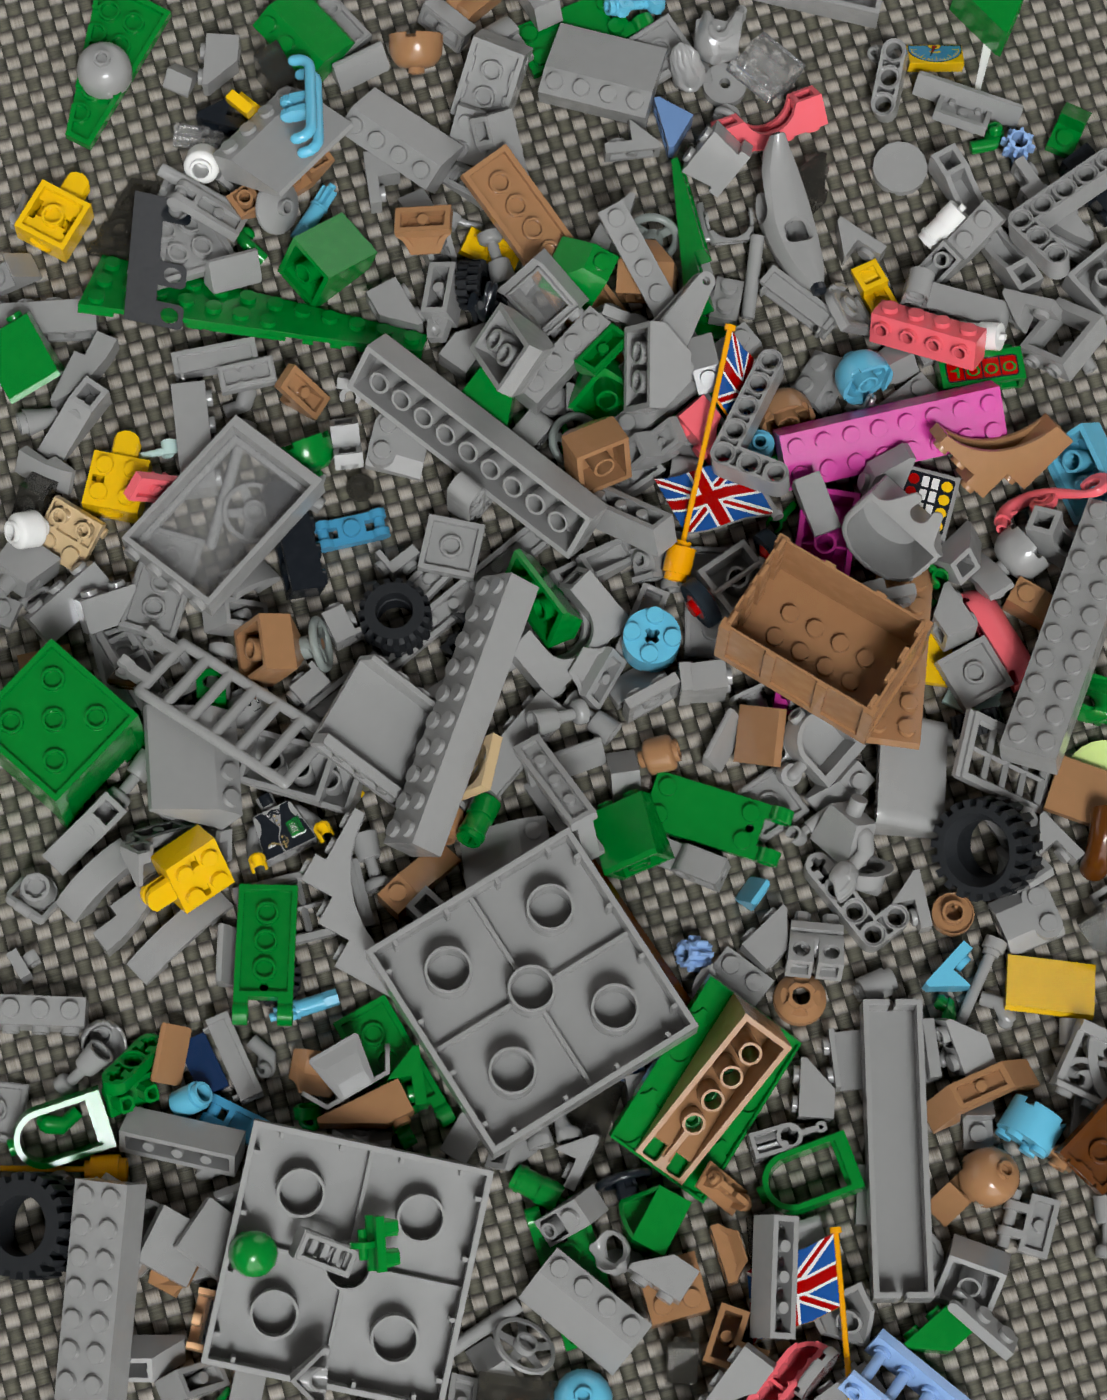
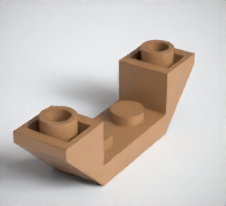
M329 151L293 185L297 196L312 188L335 162L334 157ZM241 186L226 196V199L241 220L257 218L255 204L259 193L258 190Z
M1027 1059L1000 1061L949 1084L927 1101V1123L932 1133L935 1134L959 1123L961 1114L1008 1093H1011L1012 1097L1015 1094H1023L1040 1086V1083Z

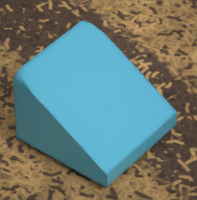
M758 877L748 878L736 895L735 900L748 910L754 911L768 891L770 881Z

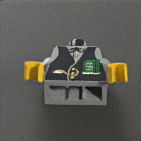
M272 793L260 796L256 799V802L262 813L252 818L254 825L248 829L246 852L251 873L255 874L257 866L262 865L265 867V870H268L269 867L317 845V838L320 843H324L325 841L322 836L325 833H331L332 836L335 835L331 825L302 805H293L290 801L277 805Z

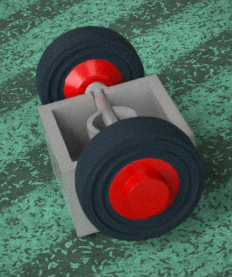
M767 528L754 535L753 543L760 555L759 557L743 539L697 571L696 578L689 579L680 587L689 612L694 617H697L707 628H711L719 623L722 617L728 618L772 552L777 536Z

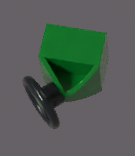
M647 1166L622 1171L598 1181L595 1184V1189L598 1192L615 1189L617 1191L615 1194L619 1202L620 1224L624 1237L630 1247L652 1259L665 1256L692 1202L661 1185L640 1192L637 1182L652 1175V1169Z

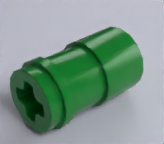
M481 793L473 797L466 811V817L457 830L456 837L460 843L469 848L480 847L486 838L485 835L489 827L492 826L501 808L498 799L488 793Z
M520 1164L508 1186L514 1193L527 1197L533 1203L548 1211L555 1208L558 1203L561 1204L566 1200L562 1197L566 1188L563 1184L548 1176L545 1177L537 1173L527 1165Z

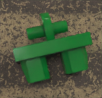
M151 1070L123 1095L111 1096L106 1094L103 1088L101 1089L106 1101L107 1116L113 1118L120 1114L125 1115L132 1112L135 1106L139 1107L143 1104L159 1100L158 1087L155 1082L150 1080Z
M364 1215L365 1229L357 1230L358 1241L349 1242V1249H358L359 1261L367 1260V1271L387 1272V1268L400 1264L399 1249L395 1247L386 1248L385 1239L388 1236L398 1235V1220L384 1218L381 1215Z

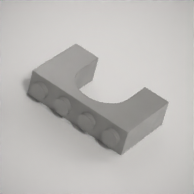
M577 567L558 586L578 610L583 620L580 637L573 648L564 654L553 656L531 630L524 628L512 663L537 693L543 690L552 698L561 695L566 689L565 685L572 679L569 670L583 647L598 649L605 647L612 638L622 633L629 619V616L590 569Z

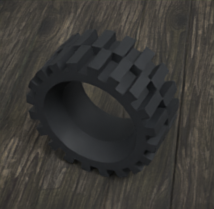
M987 795L955 803L950 806L951 811L943 812L939 817L944 823L935 824L933 832L939 834L938 838L931 839L930 847L937 848V854L931 855L932 863H940L941 868L936 870L939 878L944 876L948 878L944 885L949 890L958 888L955 895L961 898L969 897V901L974 902L982 900L983 902L1016 894L1018 890H1022L1029 885L1026 880L1035 878L1038 872L1032 869V867L1041 865L1042 857L1036 856V851L1043 849V841L1036 842L1035 835L1041 833L1038 826L1031 827L1029 822L1034 817L1030 812H1020L1024 807L1019 802L1010 803L1011 798L1006 796ZM983 820H988L998 825L1008 840L1009 859L1005 868L997 875L984 871L976 863L972 855L971 837L976 826Z
M16 1172L11 1173V1177H2L0 1179L1 1276H10L9 1279L49 1280L63 1276L62 1272H66L74 1195L72 1189L74 1188V1183L70 1180H63L64 1177L57 1174ZM31 1197L43 1210L46 1228L43 1240L38 1248L27 1255L21 1251L17 1243L15 1221L21 1204Z

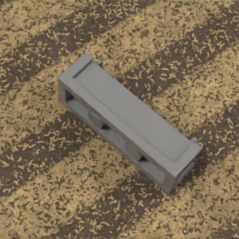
M774 264L759 281L761 284L758 288L759 296L765 295L815 333L814 337L816 339L819 337L824 341L836 327L837 323L827 304L818 297L813 296L806 288L797 284Z
M254 337L171 353L177 383H185L187 380L217 375V366L259 358Z
M224 1011L206 1019L207 1027L202 1030L204 1034L210 1033L237 1092L236 1095L232 1096L234 1102L240 1100L243 1106L263 1097V1090L235 1027L232 1025L228 1012Z

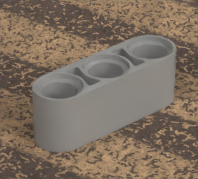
M897 38L887 40L882 46L871 99V108L874 116L882 123L893 121L898 114L909 60L904 42ZM899 49L902 51L899 58L891 59L888 57L891 50ZM887 76H895L897 78L893 85L887 86L883 84V80ZM883 102H888L892 105L887 112H879L877 110L878 106Z

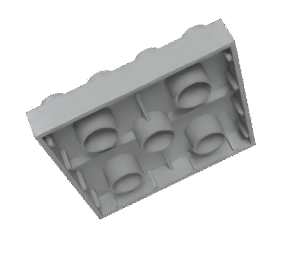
M569 827L365 950L366 959L493 1160L697 1033L699 1027Z
M254 1118L201 1363L290 1382L291 1372L322 1345H329L327 1390L374 1400H445L492 1184L493 1169ZM364 1215H381L384 1218L398 1220V1235L388 1236L385 1239L386 1248L395 1247L399 1249L400 1264L387 1268V1272L367 1271V1260L359 1261L358 1254L349 1278H345L296 1260L288 1254L299 1226L309 1228L349 1245V1242L358 1241L357 1230L365 1229ZM262 1231L271 1236L276 1242L279 1252L277 1262L268 1274L261 1277H246L231 1267L228 1258L229 1246L233 1239L241 1232ZM311 1238L308 1239L303 1253H305ZM322 1242L318 1243L313 1257L317 1258ZM330 1247L325 1262H329L335 1247ZM342 1250L340 1254V1257L336 1264V1266L339 1268L341 1267L346 1251Z

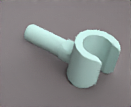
M164 439L161 441V448L141 452L139 457L140 459L162 456L164 459H170L178 451L177 440Z

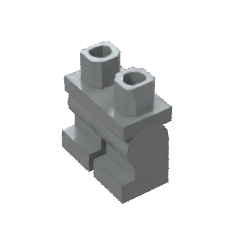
M796 911L794 920H791L788 934L784 976L810 979L814 958H816L815 979L841 982L844 969V925H840L837 914L827 913L823 915L822 923L811 922V914L809 912Z

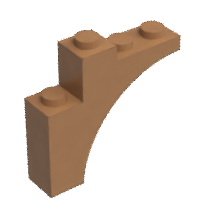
M1046 413L1019 431L995 438L979 439L964 437L952 433L938 423L929 430L936 439L933 442L935 447L944 455L947 452L953 455L950 459L957 466L955 470L962 478L960 484L970 494L975 491L982 498L1003 478L1011 485L1017 482L1023 489L1027 488L1073 442L1069 435Z

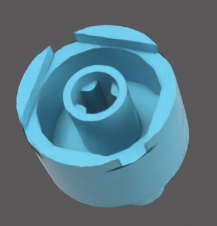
M657 606L641 609L634 613L627 620L622 636V653L629 665L637 670L650 671L651 673L660 672L668 668L674 662L681 642V630L677 621L671 614ZM646 638H655L656 643H654L653 641L646 642Z
M1015 1094L998 1121L995 1134L1007 1142L1012 1140L1020 1145L1018 1150L1027 1157L1034 1159L1037 1156L1044 1159L1049 1156L1067 1126L1066 1124H1061L1063 1120L1049 1108L1037 1101L1034 1104H1028L1025 1102L1028 1097Z

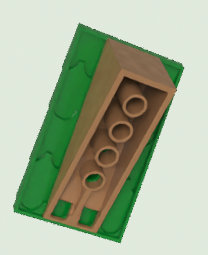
M710 973L687 1006L699 1025L697 1033L653 1061L609 1132V1136L702 1204H704L707 1196L697 1189L695 1185L709 1161H712L724 1171L802 1044L798 1038Z

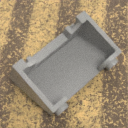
M922 718L919 750L876 744V790L873 804V820L876 823L874 835L938 838L939 834L933 832L935 824L944 823L939 817L945 812L947 746H952L953 730L948 729L947 723Z

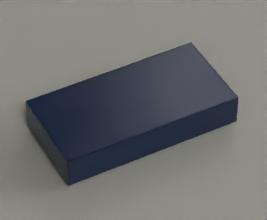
M204 1032L190 1038L186 1065L193 1080L207 1083L214 1094L230 1087Z

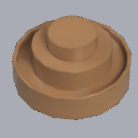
M955 892L945 893L938 897L930 913L936 930L943 935L951 937L960 936L965 933L972 925L975 916L973 905L966 897L961 898L955 895Z

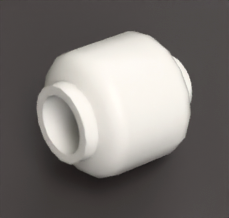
M205 143L196 144L191 147L184 160L185 174L201 184L212 182L220 171L212 155L217 151L215 147Z
M36 510L13 513L4 525L6 540L19 550L42 546L49 534L48 521Z

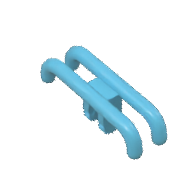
M297 54L291 55L288 58V64L290 66L304 67V69L297 70L294 75L297 80H304L305 90L289 93L288 95L285 94L281 97L280 106L284 109L280 112V118L285 123L306 120L305 128L300 132L292 134L290 141L293 144H301L313 136L312 142L309 145L297 150V155L300 158H307L317 153L324 141L322 80L315 71L313 60L306 55Z

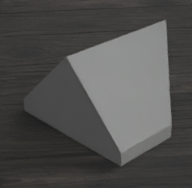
M859 1282L844 1290L848 1340L851 1344L866 1348L870 1342L875 1308L863 1282ZM840 1308L814 1320L820 1335L842 1341Z
M322 1345L290 1373V1382L308 1400H325L329 1345Z

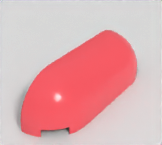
M968 590L960 593L963 603L969 612H973L977 618L978 626L976 633L978 637L985 635L1014 682L1010 688L1015 693L1021 686L1031 658L1027 648L995 599L990 601L977 590Z
M819 1341L794 1343L776 1362L777 1366L756 1394L749 1395L746 1400H793L796 1396L794 1389L798 1385L797 1382L814 1360H817V1358L824 1359L826 1355L823 1353V1350L828 1346Z

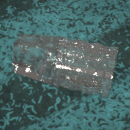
M175 122L173 147L190 149L196 144L205 143L219 149L223 143L224 132L210 130L209 126Z

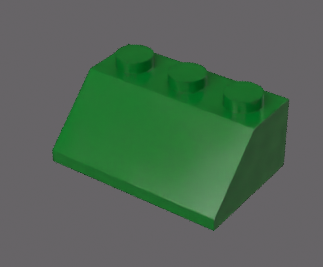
M276 0L265 9L252 25L287 63L291 55L302 54L311 58L315 65V71L320 75L322 83L332 72V63L341 60L355 44V41L316 0ZM291 66L295 71L304 69L303 66Z
M520 548L516 549L505 573L512 572L539 587L527 622L547 649L575 638L583 621L578 611L571 606L561 589L556 586L546 569L540 565L537 559Z

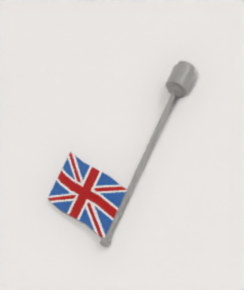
M709 393L704 394L705 397H706V398L710 401V403H711V399H712V398H711L710 394H709ZM723 416L721 417V419H720V421H719V423L721 424V426H723V424H724V422H725ZM709 465L703 467L701 471L688 534L709 532L745 519L770 515L774 521H778L783 518L784 514L781 509L776 508L769 495L718 477L712 471V466ZM748 467L744 470L753 471L754 469L753 467ZM696 470L676 477L654 479L682 529Z

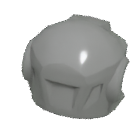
M744 5L737 6L727 21L715 19L709 10H703L701 18L696 19L694 49L698 51L703 62L719 65L738 59L739 40L742 25L746 20L747 8Z

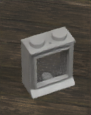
M545 248L497 290L498 293L504 295L521 315L544 331L547 336L551 335L553 339L566 328L563 323L567 319L574 322L585 311L582 306L589 301L588 297Z

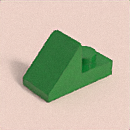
M1066 102L1045 150L1064 159L1075 151L1092 113Z
M414 1045L387 1080L388 1083L397 1078L400 1083L412 1082V1085H407L408 1099L410 1103L415 1102L416 1111L428 1109L419 1045Z

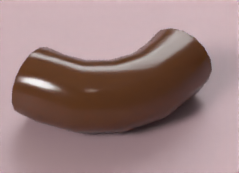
M1107 805L1095 806L1090 811L1088 842L1085 854L1079 864L1082 876L1090 881H1100L1107 875Z

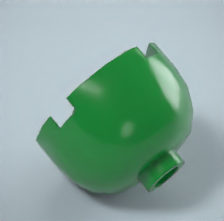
M328 431L293 442L291 445L280 447L318 477L323 475L322 469L330 465L333 459L334 448Z

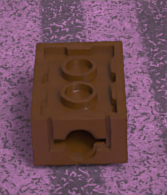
M1107 1097L1054 1151L1098 1195H1104L1107 1192Z

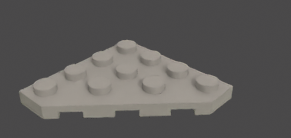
M164 179L158 195L169 197L171 193L175 192L174 188L176 185ZM169 208V213L173 218L183 219L186 217L185 212ZM191 217L190 224L186 226L163 221L160 261L184 266L187 270L186 282L205 276L206 260L235 253L226 237ZM167 268L164 271V278L170 283H178L181 280V273L175 268ZM158 285L157 290H160V289H163V288H167V287Z

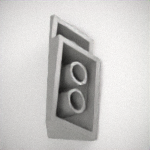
M263 730L246 749V752L260 760L281 734ZM294 738L269 767L284 775L310 746L309 742ZM321 752L317 754L287 789L278 787L242 763L240 766L241 784L344 815L347 811L351 813L361 799L363 784Z

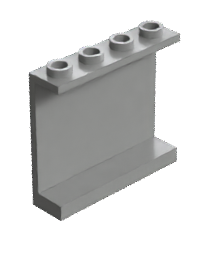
M378 654L360 656L309 744L396 809V800L403 792L406 783V773L414 762L412 755L416 753V746L424 735L426 719L432 712L435 701L430 698L431 694L428 691L409 682L410 678L406 674L389 667L388 661Z

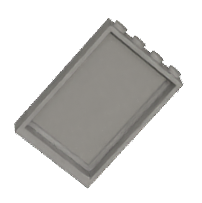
M235 415L121 538L125 548L124 553L132 561L137 562L139 560L145 564L146 570L156 579L161 577L167 581V586L179 596L184 594L190 599L189 603L201 613L206 611L213 616L325 493L323 480Z

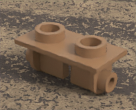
M709 1161L695 1187L732 1217L736 1210L749 1211L752 1208L751 1197L746 1194L747 1190L712 1161Z

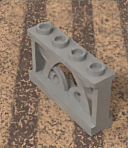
M536 734L514 746V754L524 766L528 782L524 784V790L542 815H546V820L556 834L569 827L591 861L604 854L605 849L597 839L593 820L598 818L597 811L541 736Z
M1077 1018L1072 1028L1073 1032L1049 1084L1056 1087L1055 1093L1071 1099L1072 1095L1082 1099L1081 1105L1094 1110L1107 1097V1088L1099 1067H1107V1061L1098 1060V1056L1105 1057L1103 1051L1107 1048V1029L1086 1019ZM1083 1036H1088L1086 1058L1074 1057ZM1077 1063L1087 1064L1088 1069L1079 1070L1075 1073V1075L1081 1074L1084 1080L1081 1085L1071 1083L1068 1078L1070 1067ZM1093 1086L1099 1098L1085 1091L1089 1090Z

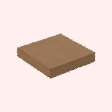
M740 704L733 762L781 767L787 709Z
M1064 756L1058 774L1053 776L1042 810L1090 827L1091 809L1095 806L1107 805V770Z

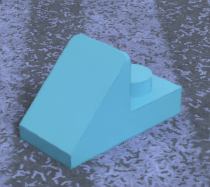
M963 941L925 982L922 989L925 992L968 991L971 985L955 969L961 972L971 961L968 955L973 948Z

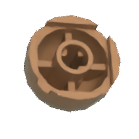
M406 31L389 34V51L393 62L400 68L408 69V74L410 75L425 74V69L434 67L442 56L443 34L441 35L440 32L415 31V33L406 34Z
M778 388L759 427L773 436L772 429L815 420L816 415L805 394L795 388Z
M990 1146L973 1150L963 1158V1169L959 1171V1181L963 1192L970 1201H977L979 1204L984 1205L981 1206L983 1208H992L1005 1203L1015 1195L1020 1183V1171L1017 1162L1007 1151Z

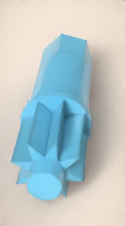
M329 183L327 187L322 185L315 198L310 201V206L292 232V238L316 226L324 213H327L330 204L337 195L334 192L336 189L334 184Z
M336 989L303 999L293 1000V1020H300L301 1017L340 1005ZM277 1006L273 1007V1013L268 1014L271 1022L277 1021Z

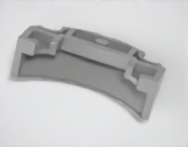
M185 820L162 822L139 828L126 836V842H121L120 853L136 887L143 886V883L150 876L157 873L151 861V856L196 826L197 823H190ZM198 824L215 838L225 862L232 861V828L226 827L221 830Z

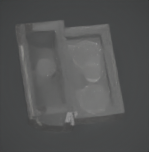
M762 32L748 43L744 52L728 64L726 71L768 104L776 97L780 99L786 94L799 78L806 65L766 32Z

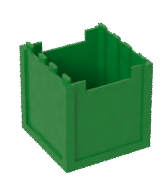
M52 638L0 691V766L57 816L59 822L67 829L76 821L75 818L85 808L84 803L124 761L128 763L141 747L145 749V735L139 715Z

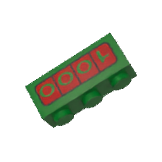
M1010 344L1003 345L1000 351L985 350L983 360L974 371L936 361L934 365L939 392L992 380L999 385L1000 390L1021 388L1027 378L1021 346L1012 347Z

